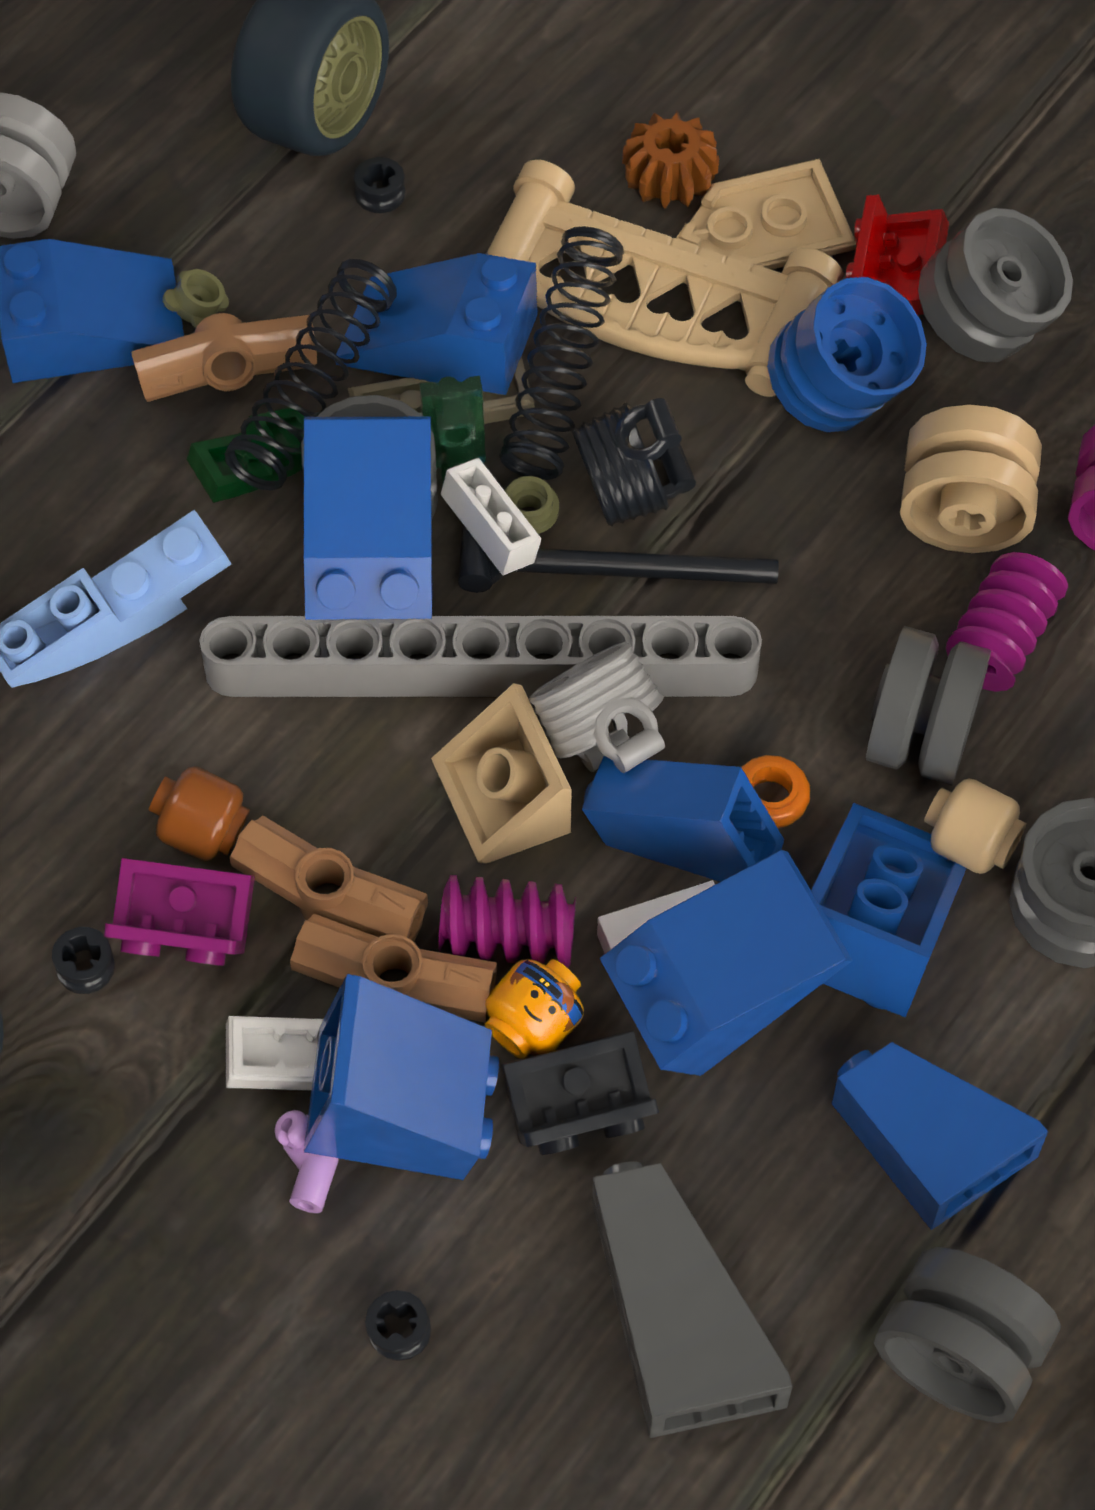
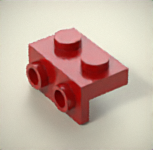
M879 194L866 196L863 216L855 222V241L857 247L854 262H850L847 265L846 278L868 277L888 284L909 301L917 315H924L918 294L920 272L930 257L946 243L949 222L944 210L935 209L888 215Z

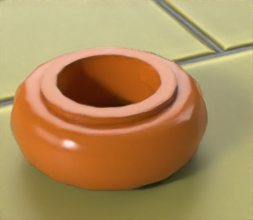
M764 755L751 759L741 767L753 788L760 783L775 782L782 785L788 791L789 796L779 802H766L761 799L778 829L793 824L803 816L810 802V784L804 771L793 761L781 756Z

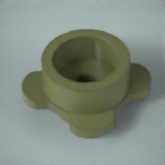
M200 269L182 271L177 278L178 285L174 289L166 290L163 295V303L166 308L177 312L182 319L192 323L195 328L204 318L217 314V312H224L229 305V299L220 280L213 274Z

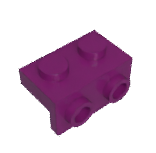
M122 858L113 923L105 924L104 937L122 939L120 952L160 957L161 945L187 948L186 961L224 965L226 954H244L255 876Z

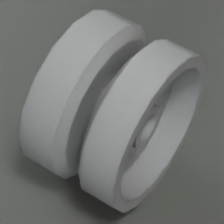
M1 92L0 237L12 239L34 237L46 230L53 218L62 194L61 189L64 187L77 154L74 138L63 122L43 106L21 96Z

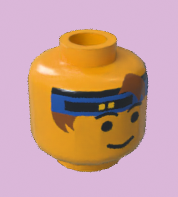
M531 959L520 960L486 998L485 1006L489 1019L485 1023V1027L492 1030V1037L502 1047L519 1059L528 1057L529 1054L533 1056L556 1050L583 1018L584 1007L579 996L575 993L581 987V983L567 967L554 959H551L546 966Z

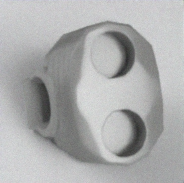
M629 643L616 644L594 654L547 682L530 696L529 701L535 706V714L539 716V722L544 727V733L548 736L549 743L553 747L556 757L562 759L577 755L581 758L585 767L590 772H594L599 768L603 756H606L613 760L616 767L622 773H625L665 748L664 740L658 732L657 719L652 712L663 701L664 696L657 691V685L652 683L651 676L645 672L644 665L639 663L638 656L632 652V646ZM624 713H630L642 722L644 730L629 738L627 735V719ZM610 721H612L614 730L609 733L608 726Z

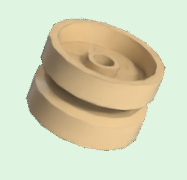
M970 404L943 407L922 416L910 429L907 442L906 474L900 507V516L906 528L923 542L945 550L966 553L998 551L1023 540L1033 530L1037 513L1038 489L1036 483L1040 471L1042 444L1036 430L1019 416L996 407Z

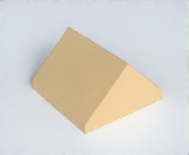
M513 683L431 758L478 863L487 864L571 833L572 789L523 686Z

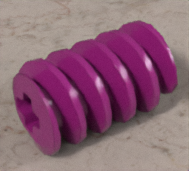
M1011 552L998 557L991 565L989 575L981 582L979 592L971 599L968 611L961 616L957 630L949 636L946 645L947 655L949 656L951 649L960 641L990 649L991 656L982 689L998 692L1007 691L1015 684V676L1013 674H1017L1024 669L1026 663L1025 656L1034 651L1037 643L1036 637L1045 632L1048 623L1047 619L1052 617L1057 611V601L1065 597L1069 585L1065 576L1051 563L1028 553Z
M450 875L444 887L441 904L439 952L446 939H449L453 955L465 957L473 941L476 943L480 960L490 961L498 944H502L506 961L516 964L524 946H528L532 960L543 964L550 949L554 948L558 962L569 968L574 938L576 897L572 904L567 903L562 884H554L547 901H541L536 882L529 881L521 898L514 899L510 881L507 879H502L494 897H488L483 877H476L468 895H462L457 875Z

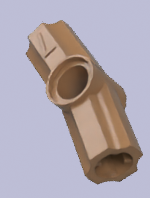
M213 314L204 318L197 325L193 334L131 351L147 402L208 384L217 390H237L247 385L254 375L274 373L279 365L285 363V354L288 349L296 345V336L299 331L307 328L306 320L309 315L242 323L240 319L231 314ZM309 333L304 334L301 344L315 345ZM302 349L304 355L315 366L317 364V351ZM298 350L293 352L290 362L305 363L301 359ZM297 366L291 367L292 370L305 369Z
M263 815L259 819L251 820L238 836L236 846L230 855L232 867L245 875L255 876V881L298 906L305 920L310 919L314 913L376 937L396 934L405 936L412 941H415L422 926L423 917L428 905V895L426 893L353 867L350 859L341 851L333 848H316ZM325 883H333L340 886L337 891L330 894L313 892L317 886Z
M314 913L310 919L305 920L296 938L295 948L290 960L293 971L339 988L347 974L361 976L461 1018L485 1023L488 1017L485 1006L486 998L495 988L497 962L419 949L414 941L405 936L390 934L376 937ZM391 969H399L408 973L407 977L396 982H388L379 978L382 973Z

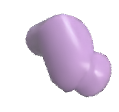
M298 1110L288 1111L278 1119L275 1126V1136L299 1169L289 1201L292 1206L302 1211L320 1213L323 1210L338 1164V1158L305 1153L304 1145L308 1115Z

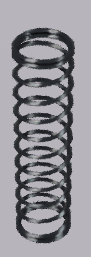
M587 226L573 227L564 232L560 241L562 247L557 253L560 265L554 268L551 273L554 286L547 290L545 298L548 307L542 309L539 315L540 323L543 327L536 330L533 339L537 348L530 351L527 357L528 365L531 369L524 372L521 377L522 386L525 390L518 393L515 398L516 407L519 411L512 414L509 419L510 428L513 433L505 437L501 453L499 454L503 465L521 476H534L542 480H551L559 477L563 473L562 469L565 467L563 460L556 453L566 452L570 448L566 440L558 435L542 430H517L515 420L518 416L523 415L532 423L556 432H568L573 427H576L571 418L558 411L545 408L523 409L521 399L524 395L529 394L538 402L562 411H573L582 406L579 399L572 393L553 387L539 386L529 388L527 379L534 372L545 382L559 388L579 390L587 386L585 378L571 369H586L593 364L591 357L577 348L588 349L598 345L597 336L585 328L600 327L605 323L602 314L591 307L599 308L611 302L609 295L598 287L611 286L617 281L615 275L606 267L620 264L625 253L623 245L616 237L598 228ZM583 236L600 240L606 244L587 240L569 243L568 239ZM573 246H594L607 250L615 256H592L579 251ZM564 252H566L571 258L575 259L576 261L564 263ZM585 266L606 273L610 276L611 280L608 282H598L586 279L574 273L568 267ZM561 269H564L566 273L580 282L558 283L557 274ZM563 287L589 289L602 295L605 300L604 302L586 301L569 294ZM558 289L566 298L576 303L562 302L552 304L551 295L553 291ZM556 308L584 310L594 314L599 318V321L588 323L575 320ZM552 310L561 319L571 324L555 323L547 325L545 316L548 311ZM558 328L578 331L588 335L593 339V342L587 344L571 341L556 334L551 329ZM546 331L553 338L566 345L549 344L541 346L539 337L542 332ZM546 350L572 352L582 356L588 362L586 364L570 363L551 355ZM540 351L549 360L568 368L550 365L535 367L533 358ZM540 371L566 373L576 377L582 383L580 385L565 384L545 376ZM534 392L559 394L571 399L576 404L573 406L556 404L538 396ZM529 413L555 416L565 420L570 425L568 427L550 425L532 417ZM524 435L548 437L558 441L564 447L553 448L544 446L526 438ZM515 436L522 440L509 443L511 438ZM513 452H523L542 457L551 462L556 468L546 469L532 465L517 457Z
M348 259L341 263L336 271L337 276L332 278L328 284V293L320 297L317 302V310L310 313L307 318V328L299 331L296 336V345L289 348L285 354V363L276 368L274 381L266 384L263 389V399L255 402L252 407V417L244 420L240 427L241 435L233 438L224 455L227 465L239 479L250 486L270 491L280 489L287 479L286 471L292 470L295 466L289 452H302L301 442L303 437L300 434L304 435V430L296 428L283 420L273 410L270 403L286 405L298 411L304 417H317L327 408L323 399L336 398L338 395V389L334 381H344L348 378L349 373L345 364L356 363L359 360V352L356 346H365L370 342L367 329L378 328L380 325V317L377 312L388 311L397 297L396 286L391 277L377 265L363 259ZM351 267L369 272L386 286L389 296L375 282L354 274L345 275L344 270ZM347 279L362 281L372 286L382 294L385 300H375L363 295ZM336 282L340 284L344 292H333ZM333 296H342L354 300L357 304L372 312L375 322L371 325L359 322L353 316L343 312ZM330 298L336 310L322 309V305L326 299ZM329 313L341 316L349 323L359 327L364 333V340L362 342L352 341L335 331L325 320L323 314ZM319 315L325 327H312V321ZM312 331H321L335 336L350 346L354 352V357L352 359H344L336 356L319 343ZM309 333L315 345L301 344L304 334ZM302 349L319 351L333 359L343 369V375L336 377L318 369L308 360ZM298 350L301 359L305 363L290 362L293 352ZM291 367L305 368L320 375L332 386V393L327 395L309 388L296 376ZM287 368L294 381L279 380L282 370ZM281 384L294 386L308 392L321 404V411L313 412L299 406L283 391ZM276 386L284 400L268 398L270 389ZM265 404L269 413L274 418L257 416L259 407ZM259 421L274 423L285 428L299 440L300 446L292 448L276 441L263 429ZM254 422L263 436L255 434L246 435V428L250 423ZM248 439L262 441L275 447L289 460L288 466H283L280 459L271 451L259 444L248 441ZM235 450H244L252 453L263 464L275 469L279 480H264L245 470L238 462Z

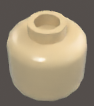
M971 778L961 781L952 792L941 788L934 797L924 819L925 823L934 827L931 834L932 849L939 855L979 874L987 873L994 865L1004 869L1016 850L1027 824L1019 820L1020 807L1018 802Z

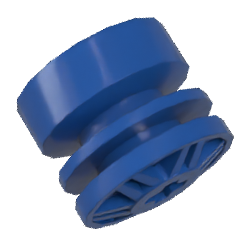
M868 277L845 278L827 288L809 304L807 309L798 313L793 320L781 328L770 345L767 368L773 391L785 410L801 423L824 432L848 431L866 420L874 412L882 408L886 402L895 398L914 383L924 367L927 343L920 318L909 301L890 285Z

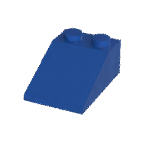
M53 239L0 246V330L12 383L132 366L134 361L131 351L183 337L184 331L181 317L177 312L167 309L163 303L165 291L176 287L172 259Z
M477 253L387 273L396 286L397 297L388 311L377 312L381 323L378 328L367 329L370 337L368 345L356 346L359 352V360L356 363L345 365L351 368L506 395L538 315L536 263ZM370 277L369 280L378 284L389 296L386 286L377 277ZM367 284L363 295L375 300H385L380 292ZM358 304L353 317L363 324H373L375 317L372 312ZM351 323L349 324L345 337L352 341L362 342L365 338L364 333L359 327ZM341 342L336 356L352 359L354 352L349 345Z
M431 416L304 417L305 620L432 619Z
M853 803L811 890L853 960L823 984L864 1000L872 1007L885 1009L905 1018L967 869L936 853L931 847L930 833Z
M780 850L649 919L600 958L660 1070L697 1076L703 1075L853 961L790 854L784 850Z

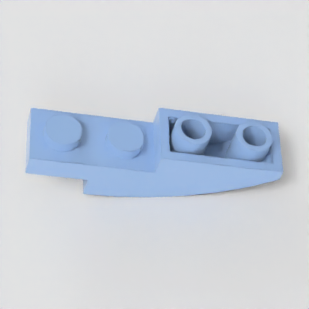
M194 509L91 578L86 570L82 568L0 623V672L11 688L70 671L99 659L155 630L187 610V607L180 598L230 566L231 562Z

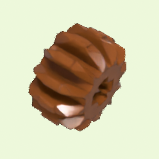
M678 111L675 112L671 119L664 120L656 113H653L649 125L635 123L634 130L631 132V138L626 140V146L623 147V164H625V178L628 182V188L639 189L643 202L659 198L664 209H666L671 200H678L688 207L693 199V195H705L711 187V181L715 180V174L718 173L719 156H717L714 132L702 130L703 127L699 117L687 122L682 121Z

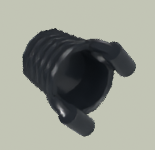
M664 398L653 399L647 404H639L632 409L628 403L624 402L623 406L619 408L614 407L611 412H604L602 416L598 418L593 417L592 421L588 423L583 422L580 427H573L572 434L609 526L613 527L618 522L623 524L628 519L635 520L638 516L646 517L651 512L656 514L661 509L667 510L669 507L667 500L673 499L680 493L692 490L696 485V480L685 453L679 444L682 440L681 434L670 407ZM646 418L656 438V442L645 448L636 423ZM653 461H662L670 480L669 484L661 485Z

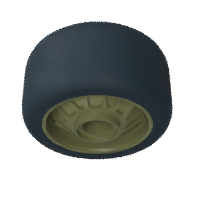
M256 0L240 30L231 68V92L234 106L241 122L251 133L269 142L311 156L333 154L348 145L360 133L376 106L388 65V28L383 12L375 0Z

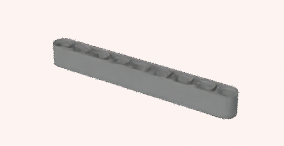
M227 616L217 618L208 623L203 629L199 640L207 683L215 692L230 697H499L513 683L522 685L527 697H530L538 688L580 662L623 642H627L632 646V652L637 654L639 663L644 665L645 672L651 676L652 683L657 685V691L664 697H731L744 694L756 683L762 644L758 628L749 620L737 616H432V619L305 620V616ZM668 653L677 655L679 658L670 660L664 659L659 655ZM731 653L737 654L742 658L728 659L722 655ZM229 654L240 655L235 659H220ZM291 654L304 655L298 659H283ZM352 654L366 655L361 659L355 660L346 658ZM414 654L428 655V657L419 660L409 658ZM476 654H488L491 656L482 660L472 658ZM538 654H550L554 657L551 659L543 660L537 659L534 656Z

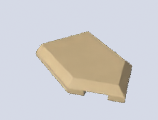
M820 159L711 184V187L701 200V206L690 223H686L676 237L699 247H704L771 270L785 267L790 254L800 248L815 249L831 256L856 250L857 247L855 238Z

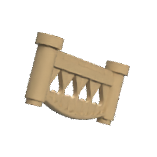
M531 160L524 164L514 183L516 197L486 254L536 263L537 306L544 309L548 307L545 294L549 288L554 286L552 278L544 276L539 270L543 265L557 258V253L562 247L560 241L564 232L579 226L598 228L616 237L623 245L625 252L620 264L606 268L614 274L627 265L633 266L640 297L632 303H623L614 294L609 295L611 302L608 305L599 308L591 307L602 314L605 323L600 327L585 329L590 330L602 341L647 356L691 365L746 371L745 382L752 391L767 397L776 395L772 389L767 368L770 345L784 325L793 320L798 313L807 309L809 304L827 288L843 279L842 268L832 257L815 249L800 248L790 254L782 273L753 265L752 263L571 204L569 202L574 194L575 185L572 178L563 169L543 160ZM583 236L568 239L569 243L587 240L606 244L600 240ZM573 246L580 248L581 252L592 256H615L607 250L594 246ZM584 266L586 279L600 282L608 277L602 271ZM557 276L558 283H563L564 281L561 276ZM685 283L688 287L694 315L687 321H677L668 312L662 314L651 312L647 308V304L679 284ZM563 287L569 294L586 301L604 302L605 300L602 295L589 289ZM558 289L553 291L551 295L552 304L562 302L576 303L566 298ZM739 301L742 304L749 333L743 339L734 340L727 337L723 331L710 332L705 330L701 323L733 302ZM556 308L575 320L588 323L599 321V318L594 314L584 310ZM550 310V311L547 312V313L551 314L552 316L556 317L557 319H559V320L565 322L566 324H571V323H569V322H567V321L561 319V318H560L559 316H557L552 310Z

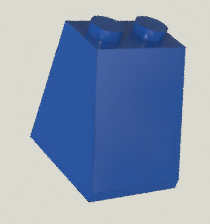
M347 974L319 1029L304 1152L464 1180L478 1158L486 1159L492 1140L493 1120L484 1117L486 1095L491 1096L493 1094L499 1071V1057L490 1055L492 1030L361 976Z

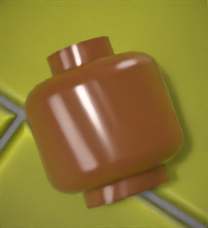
M197 766L185 769L177 781L165 776L149 807L150 812L159 816L156 824L158 840L204 862L211 861L219 852L227 856L229 855L246 822L250 809L242 806L243 792L239 786Z

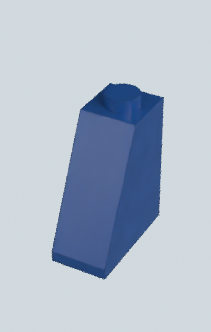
M603 756L595 778L587 786L584 795L582 811L605 845L719 882L779 852L785 840L741 767L645 760L629 771L622 773L616 767L613 760Z
M893 1042L873 1055L869 1050L857 1053L845 1062L837 1072L838 1078L832 1100L833 1107L931 1230L1038 1158L1048 1133L1039 1120Z

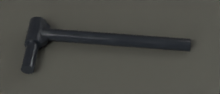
M463 527L458 584L463 590L468 592H485L502 578V574L467 528ZM539 548L533 564L513 572L777 584L779 560Z

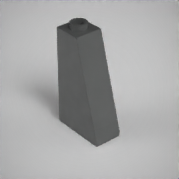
M624 1162L606 1169L602 1176L593 1177L592 1205L649 1438L787 1408L792 1390L789 1372L662 1164L643 1167L640 1162Z

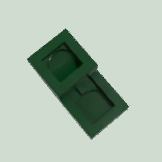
M292 408L275 411L287 423L304 430V416ZM269 412L257 414V416L274 418ZM259 421L263 429L276 441L292 448L300 446L299 440L285 428L274 423ZM254 422L250 423L246 428V435L255 434L263 436ZM241 433L191 444L187 461L213 503L258 490V488L250 486L239 479L231 471L225 460L224 453L232 439L240 436ZM248 439V441L259 444L271 451L280 459L283 466H288L289 460L275 447L262 441ZM235 450V456L245 470L264 480H279L275 469L263 464L252 453L244 450ZM289 452L295 466L292 470L286 471L287 477L303 469L302 452Z

